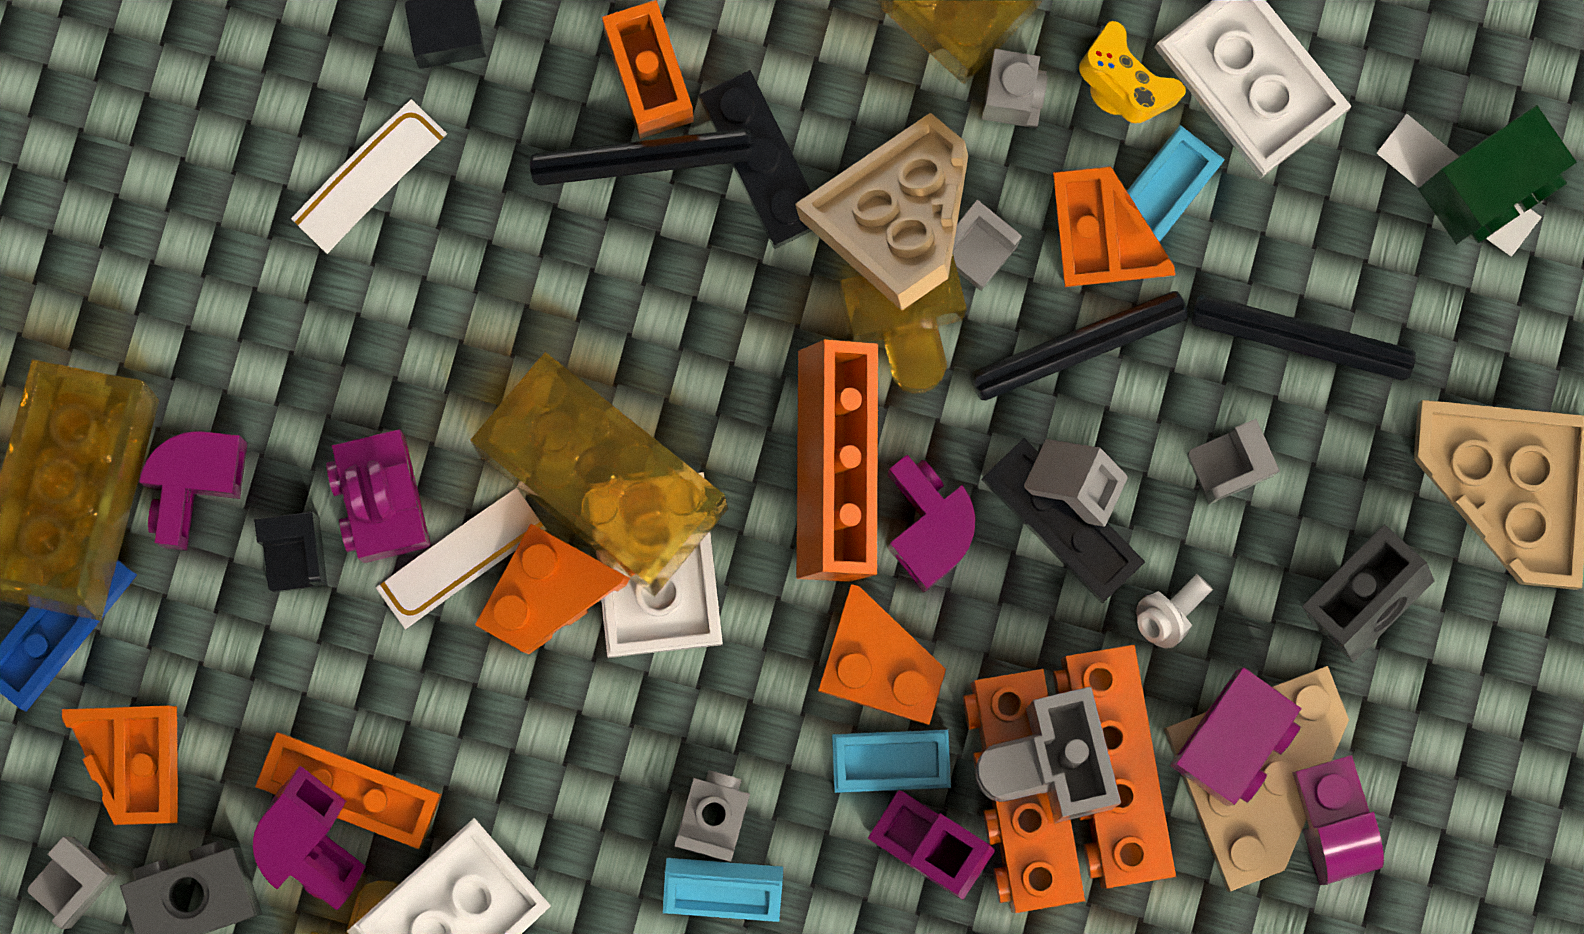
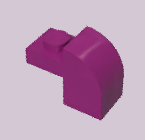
M202 431L182 433L163 442L149 456L142 469L139 483L148 489L161 490V498L152 499L148 515L149 533L156 534L155 544L166 549L187 551L195 494L233 499L241 498L248 442L241 436Z
M907 454L889 469L887 476L921 518L889 544L888 549L924 593L954 569L966 554L974 536L975 512L972 501L963 485L943 499L938 492L944 487L939 476L925 460L922 459L919 463L915 464Z
M1352 755L1292 772L1309 825L1308 828L1302 830L1319 885H1328L1383 868L1384 854L1374 811H1369Z
M301 766L295 770L278 790L255 829L253 836L255 861L265 879L274 888L278 889L291 875L312 896L323 899L334 909L338 910L352 894L366 866L326 836L346 800Z
M900 789L868 836L871 842L961 900H964L995 852L982 839L941 813L937 814Z

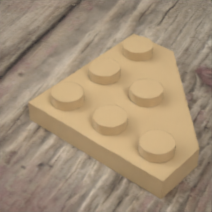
M929 113L797 202L795 206L800 217L799 219L899 309L903 310L948 279L968 162L965 141L932 113Z
M1421 400L1418 403L1414 460L1519 584L1573 590L1581 589L1584 568V416Z
M1328 666L1272 687L1302 708L1294 720L1301 728L1294 740L1281 755L1274 750L1260 768L1267 774V777L1248 803L1239 798L1235 805L1226 806L1182 775L1227 891L1236 890L1286 869L1307 820L1292 772L1332 761L1349 722L1348 715ZM1206 712L1164 728L1174 756L1178 754Z

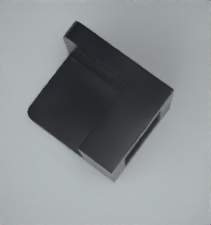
M475 0L406 1L405 10L413 53L420 69L486 57Z
M306 512L254 519L257 543L264 548L267 582L270 591L276 593L328 586L320 519L316 514Z

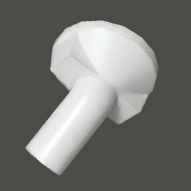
M1196 574L1171 600L1159 591L1145 596L1138 602L1136 609L1137 623L1141 634L1156 646L1165 649L1175 647L1192 627L1186 616L1213 589L1202 577Z

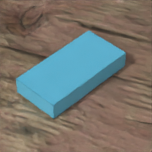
M1179 125L1127 190L1159 242L1225 160L1181 125Z
M948 730L832 734L834 793L951 788Z
M666 858L663 913L779 922L783 867Z

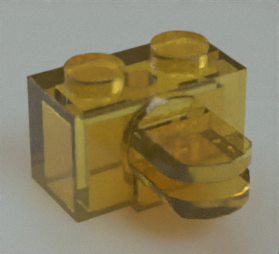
M952 254L948 279L903 310L899 309L862 275L840 280L839 295L851 342L868 343L883 339L892 377L901 390L912 394H924L934 389L942 381L947 368L939 326L963 321L967 311L954 255Z

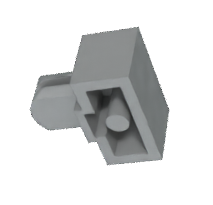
M1091 686L1033 700L1026 708L1032 735L989 746L979 757L975 768L976 782L980 790L991 800L1005 802L1035 794L1047 793L1055 823L1112 810L1121 803Z

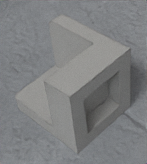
M976 200L957 224L950 267L982 291L1017 249L1022 236L980 201Z
M1257 419L1237 426L1228 434L1193 448L1187 454L1208 504L1270 479L1280 472Z
M1046 439L1024 487L1032 495L1064 500L1087 524L1105 527L1128 476L1099 447Z
M63 836L47 854L52 860L30 884L28 893L55 916L52 922L60 929H70L116 878L117 874L75 837Z

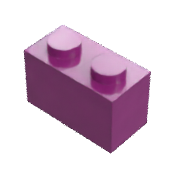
M1246 668L1238 669L1231 676L1169 766L1226 806L1235 805L1239 798L1248 803L1267 777V774L1260 768L1273 750L1281 755L1298 734L1301 726L1295 723L1294 720L1302 708Z

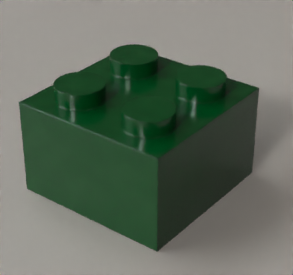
M1536 105L1442 168L1420 186L1418 190L1456 245L1470 235L1473 236L1477 243H1480L1520 216L1515 208L1516 204H1519L1525 213L1566 185L1567 182L1562 173L1577 162L1538 105Z

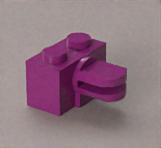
M398 429L332 445L335 461L327 462L326 470L333 495H343L348 517L339 519L340 531L346 551L356 550L358 559L363 563H368L430 548V538L406 436Z

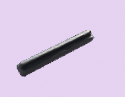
M736 129L533 154L530 158V172L533 182L543 186L729 164L754 159L755 145L752 132L748 129Z
M1178 291L1169 292L979 368L971 375L973 387L981 400H989L1181 323L1188 316L1186 305Z
M1206 294L1199 295L1193 307L1192 323L1205 329L1398 380H1407L1414 368L1416 352L1403 346Z

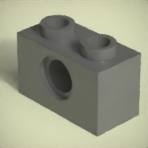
M1384 524L1302 608L1311 624L1354 663L1435 580L1427 562Z
M221 840L188 851L191 862L169 869L167 859L132 870L135 881L120 885L134 933L206 934L262 915L242 849L230 848L225 850ZM189 877L197 880L204 891L201 905L192 912L184 910L176 899V891L179 884Z

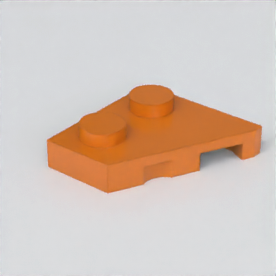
M1111 166L1053 172L1065 287L1175 276L1174 264Z
M530 524L475 625L516 649L531 654L552 639L553 634L560 628L572 625L588 613L587 609L613 591L618 592L624 588L630 578L545 530Z
M851 584L818 692L928 726L946 669L860 586Z
M177 706L62 709V719L66 727L72 728L86 756L82 760L91 779L101 787L102 801L114 825L178 823Z

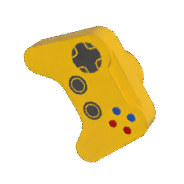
M1116 21L1107 23L1079 63L1080 74L1090 85V93L1094 102L1105 112L1121 115L1131 123H1142L1174 107L1186 93L1185 86L1181 81L1175 78H1163L1152 74L1131 54L1127 46L1126 30L1122 24Z

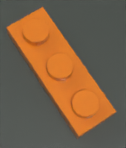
M276 732L255 787L276 795L288 778L301 766L346 800L337 817L338 819L416 849L422 848L442 794L283 733Z

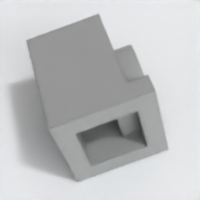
M999 49L994 50L989 68L982 120L1037 129L1048 79L1047 71L1038 70L1040 56Z
M708 770L705 781L693 778L674 846L731 862L750 797L749 793L739 791L742 779ZM710 803H718L725 809V819L717 826L708 825L703 820V809Z

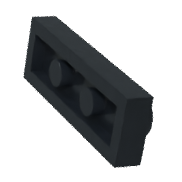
M751 70L700 93L699 99L716 132L736 129H748L752 132L755 145L754 159L732 163L773 248L776 249L811 232L812 230L799 219L795 204L812 192Z
M1023 438L981 480L1101 603H1104L1145 561L1108 523L1105 527L1087 524L1064 500L1032 495L1025 489L1024 484L1039 452Z

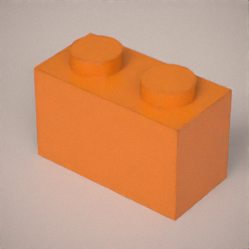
M657 0L603 16L604 34L639 139L694 122L693 107Z

